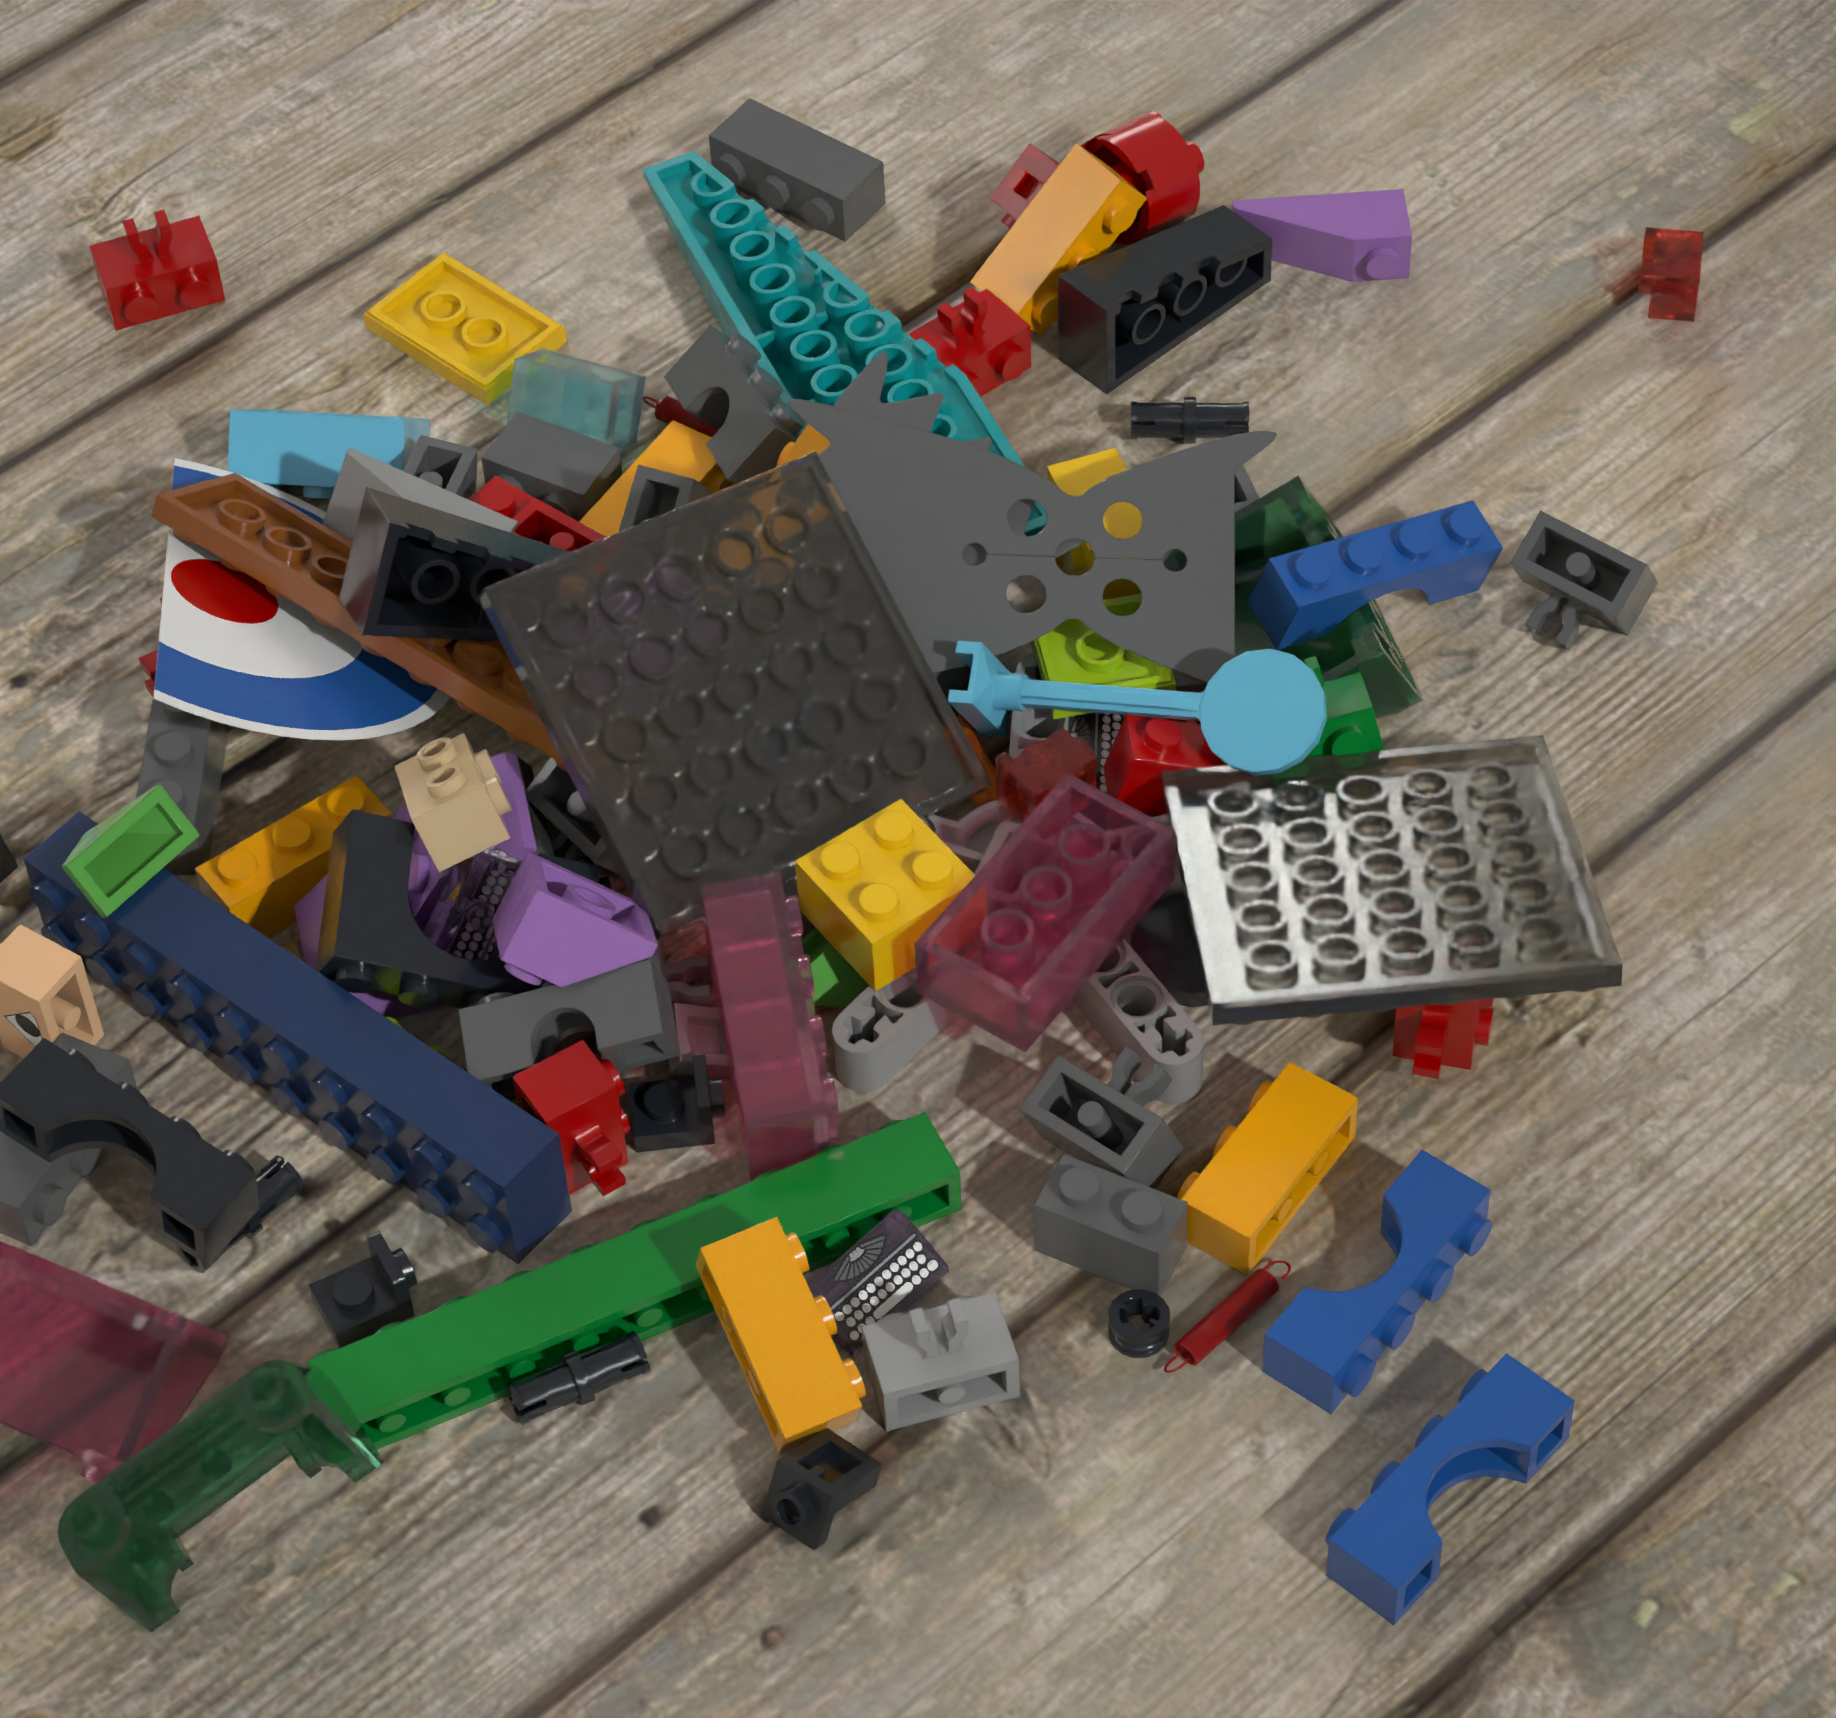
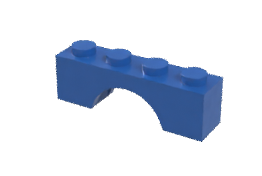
M1472 500L1269 558L1248 600V604L1275 649L1279 650L1328 635L1351 613L1370 601L1394 591L1419 589L1429 605L1478 591L1503 547Z
M1421 1150L1383 1194L1380 1233L1388 1242L1396 1257L1391 1268L1376 1281L1354 1290L1334 1292L1304 1287L1264 1334L1262 1372L1329 1414L1333 1413L1348 1394L1352 1397L1358 1396L1369 1383L1376 1367L1375 1361L1387 1347L1395 1350L1404 1342L1414 1324L1415 1313L1426 1300L1434 1303L1443 1295L1453 1277V1267L1463 1255L1467 1254L1472 1257L1484 1245L1492 1228V1221L1487 1219L1490 1189L1426 1151Z
M1507 1353L1489 1372L1484 1369L1478 1370L1465 1384L1459 1396V1403L1445 1418L1441 1415L1434 1416L1420 1432L1412 1453L1401 1464L1397 1461L1390 1462L1374 1481L1370 1497L1356 1511L1352 1508L1345 1509L1335 1519L1325 1538V1542L1328 1544L1326 1576L1393 1626L1439 1578L1443 1541L1436 1532L1428 1515V1510L1434 1501L1450 1487L1473 1478L1500 1477L1526 1484L1569 1438L1575 1400Z

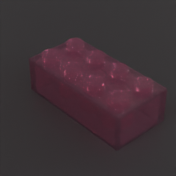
M1067 773L914 943L917 993L1026 1053L1175 880L1176 830Z
M780 873L701 886L705 941L750 1181L755 1180L759 1175L769 1170H782L812 1158L818 1152L828 1147L829 1143L840 1142L836 1117L839 1116L836 1088L833 1076H827L824 1056L827 1054L825 1033L821 1015H815L812 994H815V986L809 955H804L801 940L803 925L797 895L785 897Z

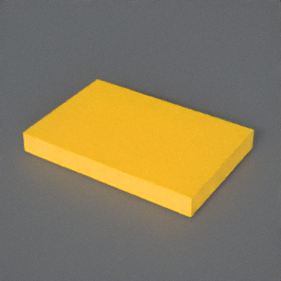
M444 252L363 314L366 329L486 405H489L567 342L565 326Z

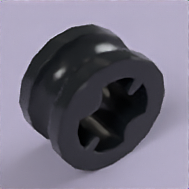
M1139 1289L1121 1293L1112 1301L1108 1310V1335L1110 1342L1117 1351L1132 1358H1147L1157 1354L1166 1346L1170 1335V1310L1163 1298L1154 1292ZM1141 1315L1144 1323L1150 1324L1149 1329L1137 1331L1134 1323L1129 1322V1317Z

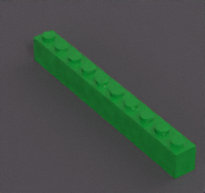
M926 1112L905 1120L890 1121L881 1126L876 1132L844 1145L828 1146L812 1158L782 1170L773 1169L764 1172L754 1181L720 1195L712 1194L702 1197L692 1206L661 1219L640 1222L631 1228L629 1232L599 1244L578 1247L562 1259L532 1271L525 1270L514 1273L502 1283L468 1297L459 1296L452 1298L436 1310L406 1322L388 1324L380 1328L374 1335L339 1349L331 1348L321 1351L309 1361L293 1367L303 1405L331 1467H337L509 1396L505 1388L506 1383L532 1375L561 1362V1355L575 1349L578 1355L607 1344L633 1330L638 1335L640 1341H643L714 1312L715 1309L695 1266L700 1248L777 1217L785 1235L794 1232L803 1246L809 1264V1271L804 1272V1275L843 1259L866 1239L879 1234H885L886 1240H889L962 1210L960 1170Z

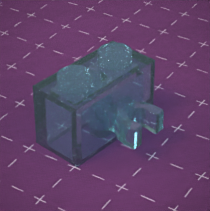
M541 348L516 358L514 361L507 424L516 412L519 411L620 448V451L637 444L646 376Z

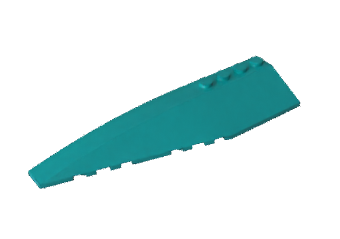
M691 151L642 169L644 178L722 331L730 338L735 333H738L756 347L761 354V358L757 363L782 386L783 392L779 397L784 403L788 404L787 402L792 399H802L833 406L863 369L876 356L887 352V372L880 396L882 403H893L929 394L942 393L943 400L930 433L959 441L989 437L992 440L989 452L1024 466L966 374L954 364L949 367L944 365L937 359L936 350L922 338L915 341L904 332L901 321L888 310L880 312L869 301V295L817 251L813 249L808 252L800 246L798 236L785 225L778 227L766 217L765 208L752 198L748 201L736 193L734 183L697 152ZM1036 501L1025 526L1024 534L1026 536L1036 535L1046 526V511Z

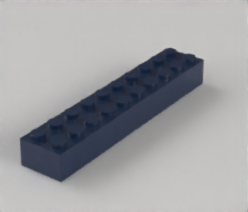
M77 812L23 859L31 882L29 894L39 909L44 925L41 928L43 937L81 956L83 963L87 965L97 981L110 989L117 986L129 994L140 1010L151 1019L159 1020L162 1017L178 1028L182 1037L194 1049L200 1052H205L208 1049L224 1060L229 1070L240 1081L249 1085L256 1082L269 1091L277 1104L289 1115L299 1117L302 1114L318 1125L324 1136L335 1147L344 1151L351 1148L367 1159L371 1168L384 1181L390 1184L400 1182L416 1193L423 1206L433 1215L439 1218L449 1216L466 1228L470 1237L482 1249L490 1253L498 1250L519 1264L572 1212L560 1136L557 1132L165 868H162L108 917L102 918L62 868V865L84 833L98 825L97 822L82 812Z

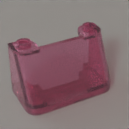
M0 1241V1424L72 1454V1457L85 1463L80 1476L117 1491L120 1490L123 1480L138 1483L220 1362L230 1335Z

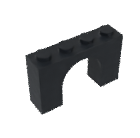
M352 809L334 830L316 971L350 993L380 991L398 995L399 1001L415 1007H430L439 1004L463 1009L478 1005L482 998L494 993L508 992L516 995L542 988L546 980L543 979L540 985H533L515 977L505 969L506 962L502 961L500 956L489 960L459 958L443 951L424 935L412 915L408 900V882L415 832L413 823ZM543 853L537 855L599 884V866Z

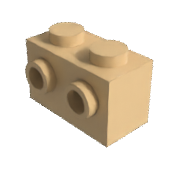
M465 733L452 739H435L424 745L417 752L416 756L394 766L411 820L439 872L510 839L502 815L512 811V807L501 786L503 783L488 751L484 749L475 753Z

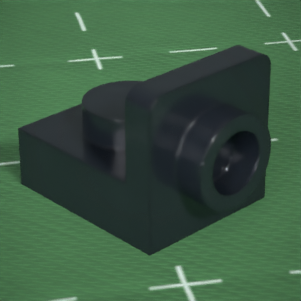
M706 1054L692 1056L694 1077L629 1084L636 1153L715 1144L713 1117L726 1116L722 1077L708 1078Z
M380 1231L366 1236L371 1257L309 1285L312 1299L339 1348L374 1335L380 1328L388 1324L402 1322L415 1316L409 1288L418 1285L413 1267L402 1248L391 1252Z
M827 1428L777 1460L763 1514L766 1519L812 1550H816L826 1543L834 1514L876 1486L882 1463Z

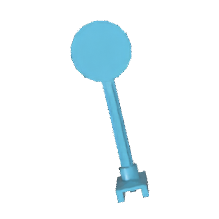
M957 641L956 654L966 664H970L968 665L971 668L968 691L950 689L948 702L982 736L1006 738L1010 711L1024 712L1026 707L1200 721L1201 731L1211 751L1232 769L1255 776L1281 773L1302 762L1319 743L1327 721L1326 694L1314 671L1295 655L1274 649L1246 651L1224 663L1208 681L1206 689L1202 693L1030 680L1026 674L1010 673L982 642Z

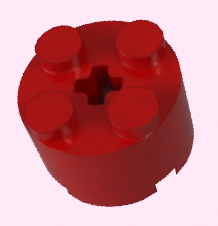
M1146 112L1096 135L1081 145L1082 148L1107 164L1147 198L1137 211L1134 222L1127 230L1120 233L1114 242L1128 244L1132 241H1140L1186 220L1196 213L1200 199L1199 173L1204 169L1203 154L1194 142H1185L1181 134L1169 122L1163 119L1158 112Z

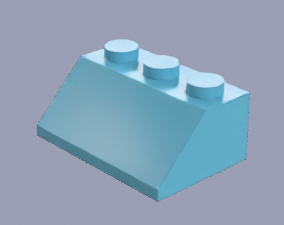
M273 409L230 410L228 471L264 483L278 490H281V484L303 486V497L331 498L346 452L350 448L403 471L420 435L428 437L430 419Z

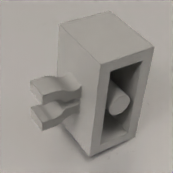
M996 1292L977 1297L959 1296L941 1306L923 1310L921 1307L909 1310V1314L893 1313L882 1317L875 1323L861 1326L864 1364L886 1432L1020 1397L1019 1358Z

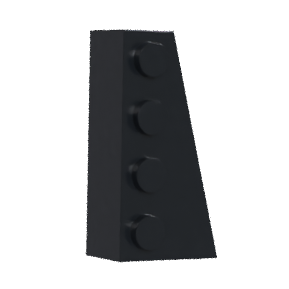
M1223 205L1058 275L1059 360L1105 394L1110 393L1270 282L1272 238Z
M366 487L339 599L362 635L525 643L538 632L575 616L602 592L606 586L582 555Z

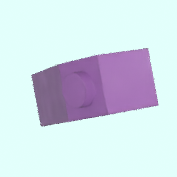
M1403 189L1233 200L1232 211L1272 238V261L1351 282L1409 278L1412 233Z

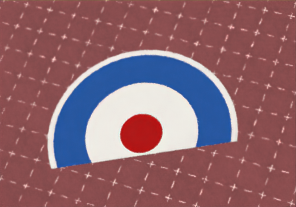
M175 458L172 490L229 475L233 472ZM242 476L323 524L326 512L281 490ZM168 528L153 699L215 722L250 731L282 737L339 741L369 739L412 728L431 718L449 700L450 696L434 686H427L416 682L409 676L406 669L386 657H379L368 653L356 639L339 629L330 628L318 623L313 618V613L291 600L281 599L270 594L263 583L244 572L225 567L219 561L218 556L198 544L188 543L177 538L173 533V529Z

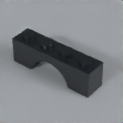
M43 1038L0 1082V1131L48 1162L78 1150L93 1148L111 1149L137 1159L149 1169L155 1178L149 1195L154 1231L206 1265L211 1263L259 1210L256 1173L245 1158L232 1150L222 1152L201 1138L199 1132L185 1119L178 1116L169 1118L149 1105L141 1092L132 1085L125 1082H120L117 1085L97 1072L91 1061L77 1050L67 1049L64 1051L46 1038Z

